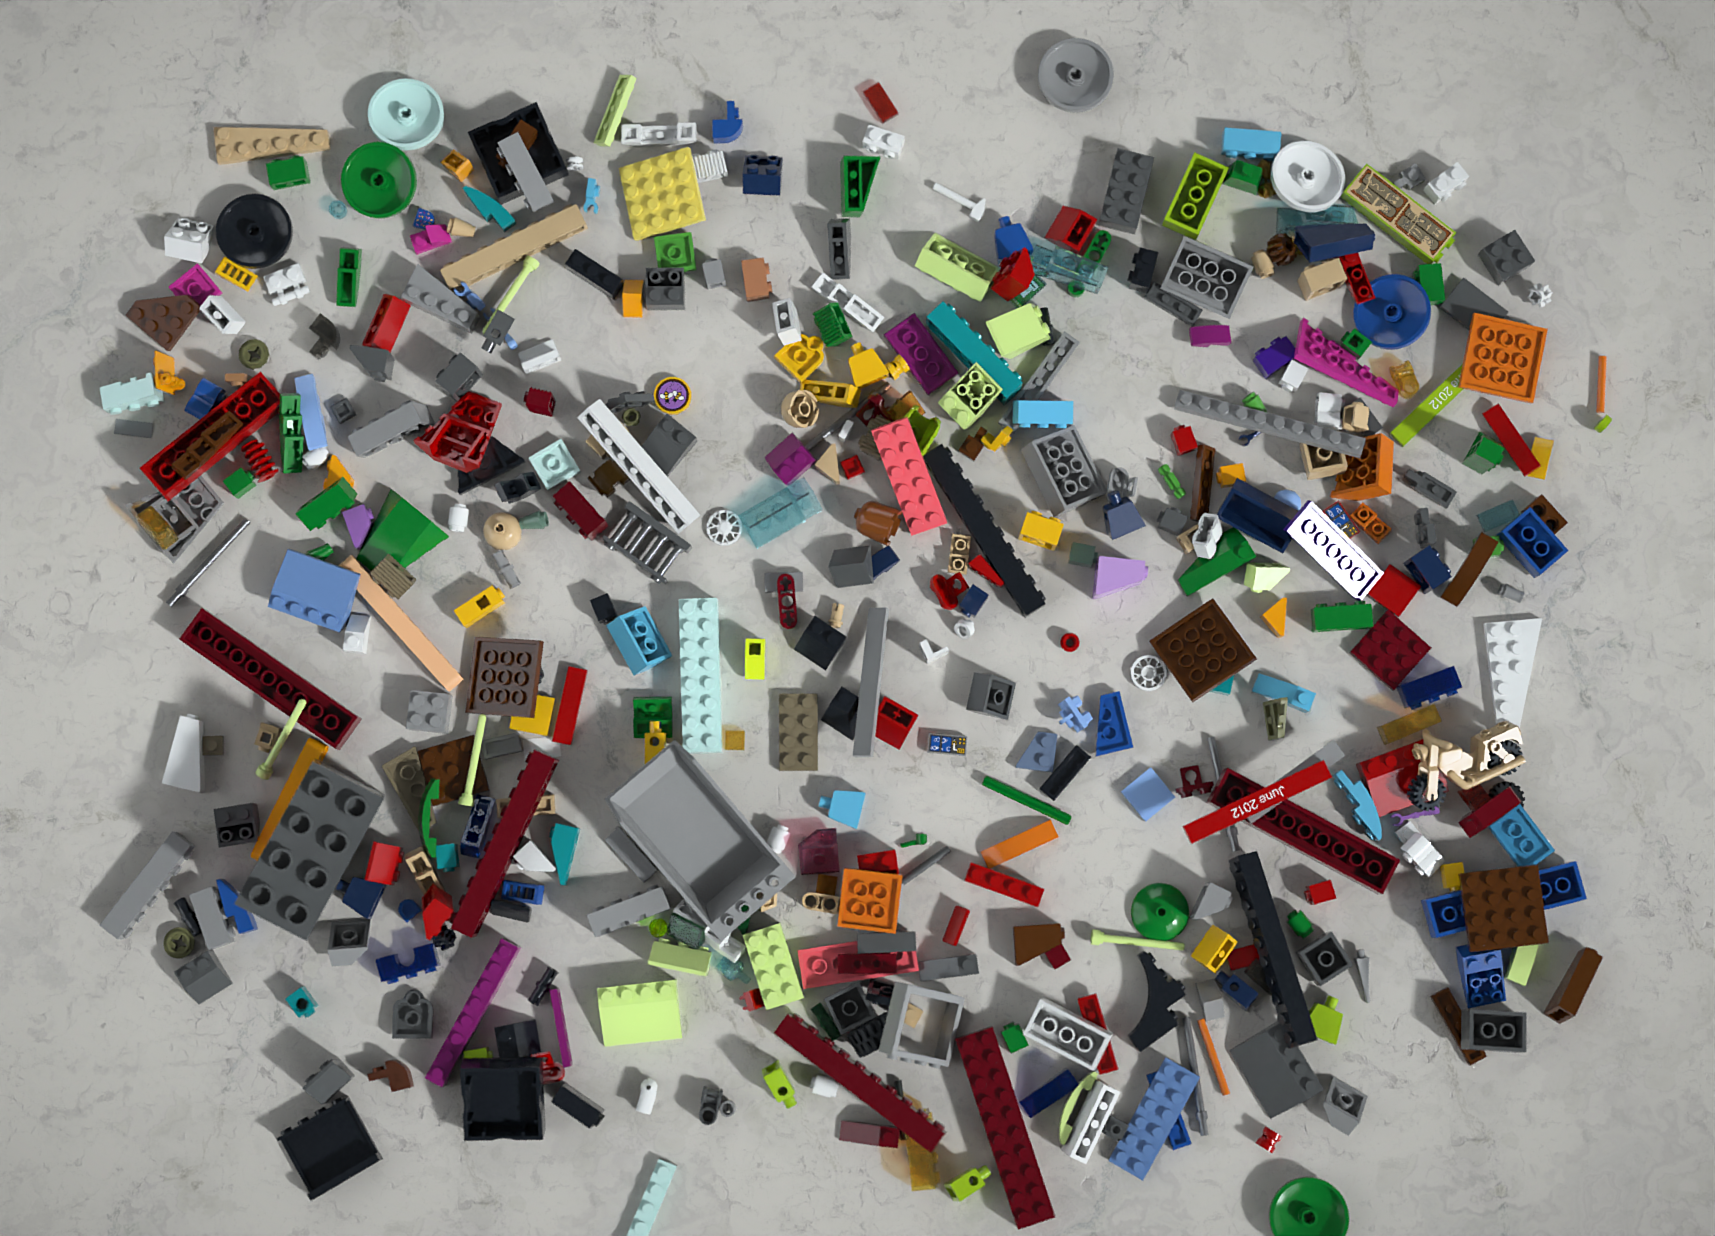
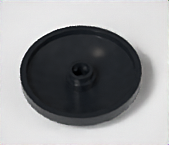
M247 194L232 200L222 210L216 223V239L221 251L231 262L243 268L260 269L276 263L285 255L292 242L293 226L290 216L278 201L266 195Z

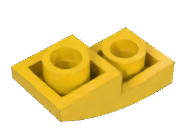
M1534 438L1531 452L1541 467L1527 476L1545 480L1554 440Z

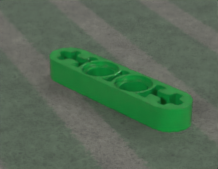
M1100 230L1095 234L1068 285V293L1072 297L1082 296L1110 245L1111 235L1108 231ZM1106 236L1105 240L1108 242L1104 241L1100 248L1097 247L1100 241L1098 237ZM1091 251H1096L1099 254V258L1091 260L1088 254ZM1087 267L1090 270V275L1087 277L1082 276L1080 269ZM1080 279L1082 281L1079 287L1081 291L1077 290L1074 292L1072 285L1076 286Z

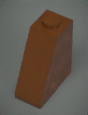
M1061 923L1013 926L1015 965L1020 966L1061 944L1062 939H1065V929L1061 927Z

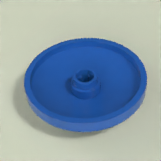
M1390 274L1372 280L1370 285L1375 299L1358 305L1356 302L1354 304L1353 315L1356 328L1362 335L1372 341L1371 345L1381 349H1400L1414 343L1427 329L1431 317V304L1426 291L1417 281L1404 275Z

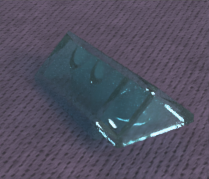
M1332 205L1319 212H1303L1291 208H1277L1276 234L1287 233L1288 236H1294L1295 226L1359 224L1353 206Z
M1036 244L1030 258L1035 275L1098 294L1108 267L1059 246H1056L1053 252Z
M803 477L738 515L756 549L804 523L808 518L821 512L823 509L814 491Z

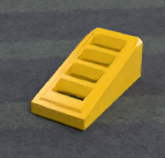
M225 256L215 270L217 276L249 292L258 275L246 268L234 264ZM228 264V265H230V268L228 269L227 273L225 274V273H223V270L225 269L226 265ZM234 268L237 269L234 276L230 277L229 275ZM243 272L244 274L240 281H237L236 278L239 273ZM247 275L250 276V279L247 282V284H242Z

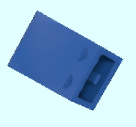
M1468 944L1457 946V964L1468 1009L1506 1001L1501 949L1469 952Z

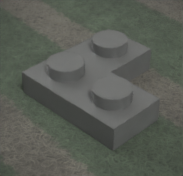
M645 391L634 394L623 392L619 394L620 397L608 399V403L605 405L612 413H617L628 407H643L655 400L653 394H645Z
M1420 508L1416 511L1417 514L1414 515L1415 525H1418L1419 531L1416 534V539L1421 549L1436 543L1435 525L1430 524L1428 508Z

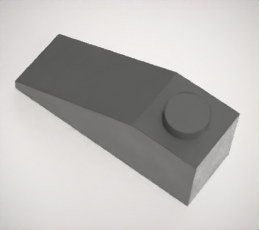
M850 218L831 219L827 223L831 279H850Z
M976 954L918 962L920 981L979 974Z

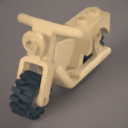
M1502 721L1490 729L1482 730L1479 734L1471 737L1470 753L1463 752L1460 747L1451 742L1432 736L1429 730L1424 729L1422 731L1424 744L1416 743L1414 744V749H1412L1414 757L1421 762L1418 765L1417 780L1412 779L1413 785L1408 786L1411 791H1407V794L1410 796L1408 798L1413 805L1421 810L1429 811L1430 809L1433 811L1435 810L1434 806L1439 808L1441 806L1439 802L1443 803L1445 801L1442 799V796L1446 797V793L1443 792L1446 791V787L1438 779L1439 771L1449 781L1466 790L1500 774L1506 776V774L1511 775V771L1516 772L1517 769L1515 767H1520L1526 761L1522 756V751H1520L1521 748L1508 739L1523 744L1519 727L1509 721Z

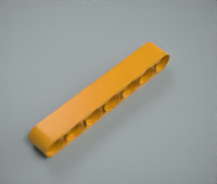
M312 737L307 740L251 852L252 859L258 861L312 761L315 758L323 761L329 748L328 745Z

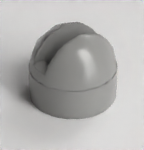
M730 1100L724 1101L720 1105V1113L725 1117H730L736 1112V1105ZM731 1104L730 1113H727L728 1105Z

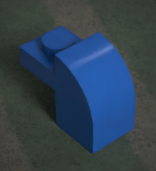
M727 101V119L712 120L714 144L733 142L742 133L743 120L739 119V107H735L734 101Z

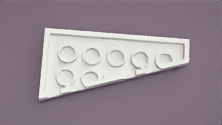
M1542 618L1483 624L1495 725L1502 721H1509L1520 729Z

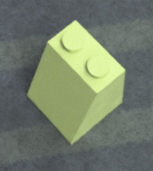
M1029 303L985 322L1002 357L1012 359L1051 339L1049 336L1050 329L1046 323L1042 322V312L1038 306Z

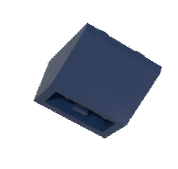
M758 155L745 156L743 194L780 196L783 157L774 155L768 157Z

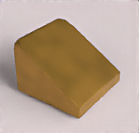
M818 874L816 893L835 896L838 877Z

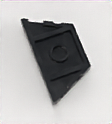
M491 436L480 467L467 473L458 470V493L462 495L526 462L506 445Z

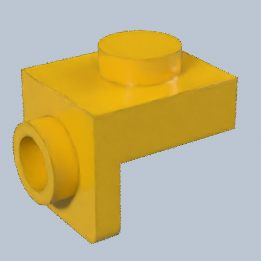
M1007 426L996 438L988 432L981 438V441L986 448L995 452L1002 445L1005 447L1012 439L1010 434L1014 430Z

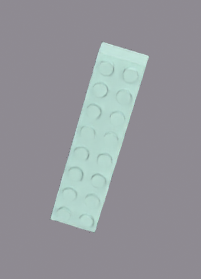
M679 599L683 748L690 754L723 753L718 599Z

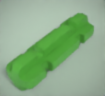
M1164 464L1158 468V472L1161 476H1164V481L1170 490L1174 491L1173 494L1176 499H1180L1185 496L1186 492L1183 487H1180L1181 484L1173 472H1170L1169 466Z

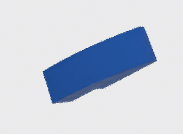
M217 879L216 882L226 917L235 918L238 933L245 934L258 930L253 914L234 904L239 896L238 891L225 879Z

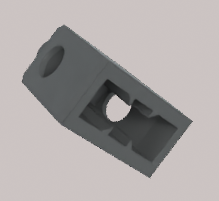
M497 310L484 334L486 340L481 348L492 353L496 344L501 345L515 319ZM494 329H498L500 331V334L497 338L491 335Z

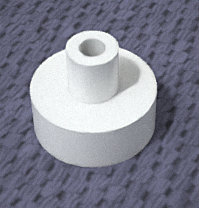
M961 619L955 624L954 630L960 638L968 639L975 631L974 623L971 620Z

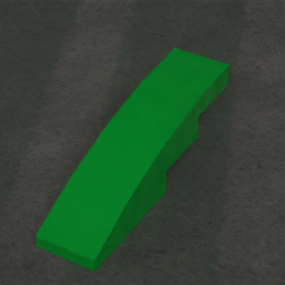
M299 393L280 394L279 430L283 473H302L304 436L301 434L302 415L300 414L301 395Z

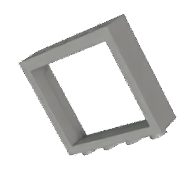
M895 981L879 1052L888 1054L887 1058L897 1060L898 1057H901V1061L912 1063V1060H915V1064L923 1066L929 1063L930 1067L940 1069L941 1065L949 1067L965 997ZM910 994L947 1001L934 1057L897 1050Z

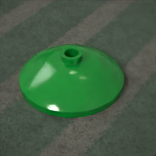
M1154 883L1141 889L1133 899L1131 918L1137 931L1147 939L1168 941L1177 937L1185 929L1189 919V906L1185 896L1174 886L1165 883ZM1160 908L1165 910V914L1163 916H1160L1158 914V910Z

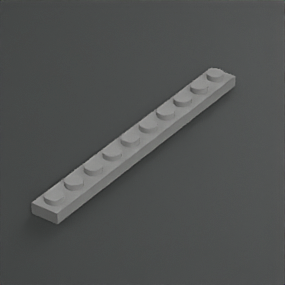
M1183 390L1179 391L1174 410L1357 458L1361 457L1366 440L1363 437Z

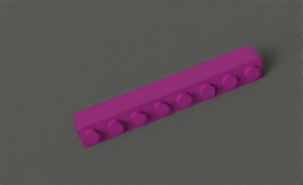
M501 938L425 1079L440 1087L446 1086L463 1055V1051L467 1048L521 949L520 946L505 938Z

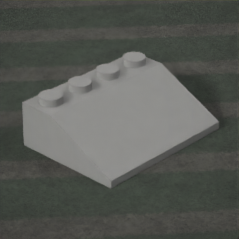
M1184 235L1161 289L1230 319L1254 265Z
M1075 425L1031 441L1021 449L1053 517L1067 513L1106 494L1107 489Z

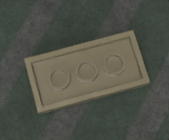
M779 694V771H818V694Z

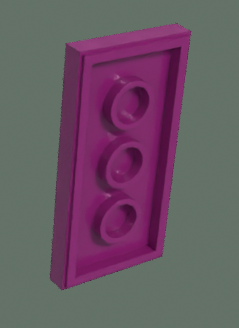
M915 313L884 334V337L897 355L900 354L910 368L909 371L928 396L959 374Z

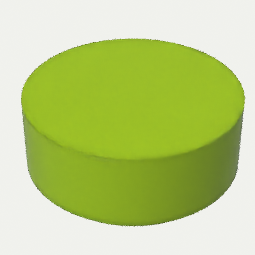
M1606 414L1594 429L1601 433L1611 423L1612 418Z

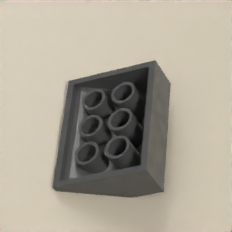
M1278 1021L1229 1050L1270 1119L1324 1090L1299 1047L1288 1049L1284 1041L1282 1027Z

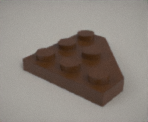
M190 295L136 300L125 316L166 351H171L201 311V305Z

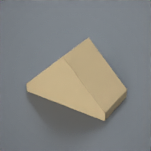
M831 444L816 462L815 468L833 483L840 484L836 444Z

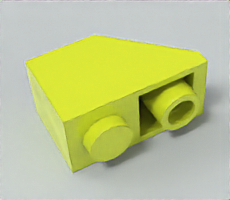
M746 639L745 679L765 680V639Z

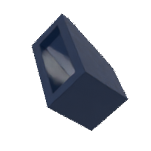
M973 584L958 607L961 609L960 613L967 618H970V616L975 618L987 601L989 594Z

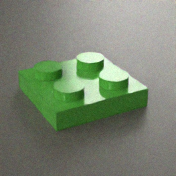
M691 232L654 237L658 268H684V272L697 270Z

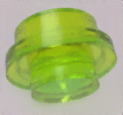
M661 918L652 920L649 924L651 935L656 938L665 935L668 928L667 922Z

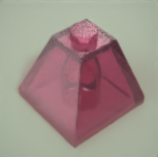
M836 828L817 829L798 844L801 875L840 872Z

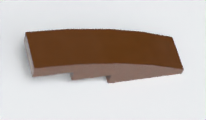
M228 411L201 433V437L186 449V453L172 463V468L186 480L205 464L240 429L243 423Z

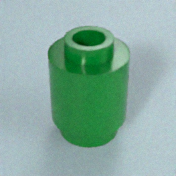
M1295 909L1286 916L1288 918L1286 923L1302 939L1315 930L1312 927V922L1302 910L1297 911Z

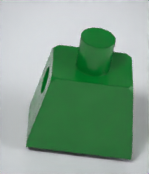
M1236 160L1229 165L1223 184L1257 195L1263 178L1262 168L1240 160Z

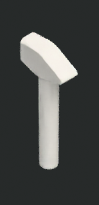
M935 183L933 190L970 208L972 211L969 218L977 222L980 221L984 214L985 198L976 204L952 190Z

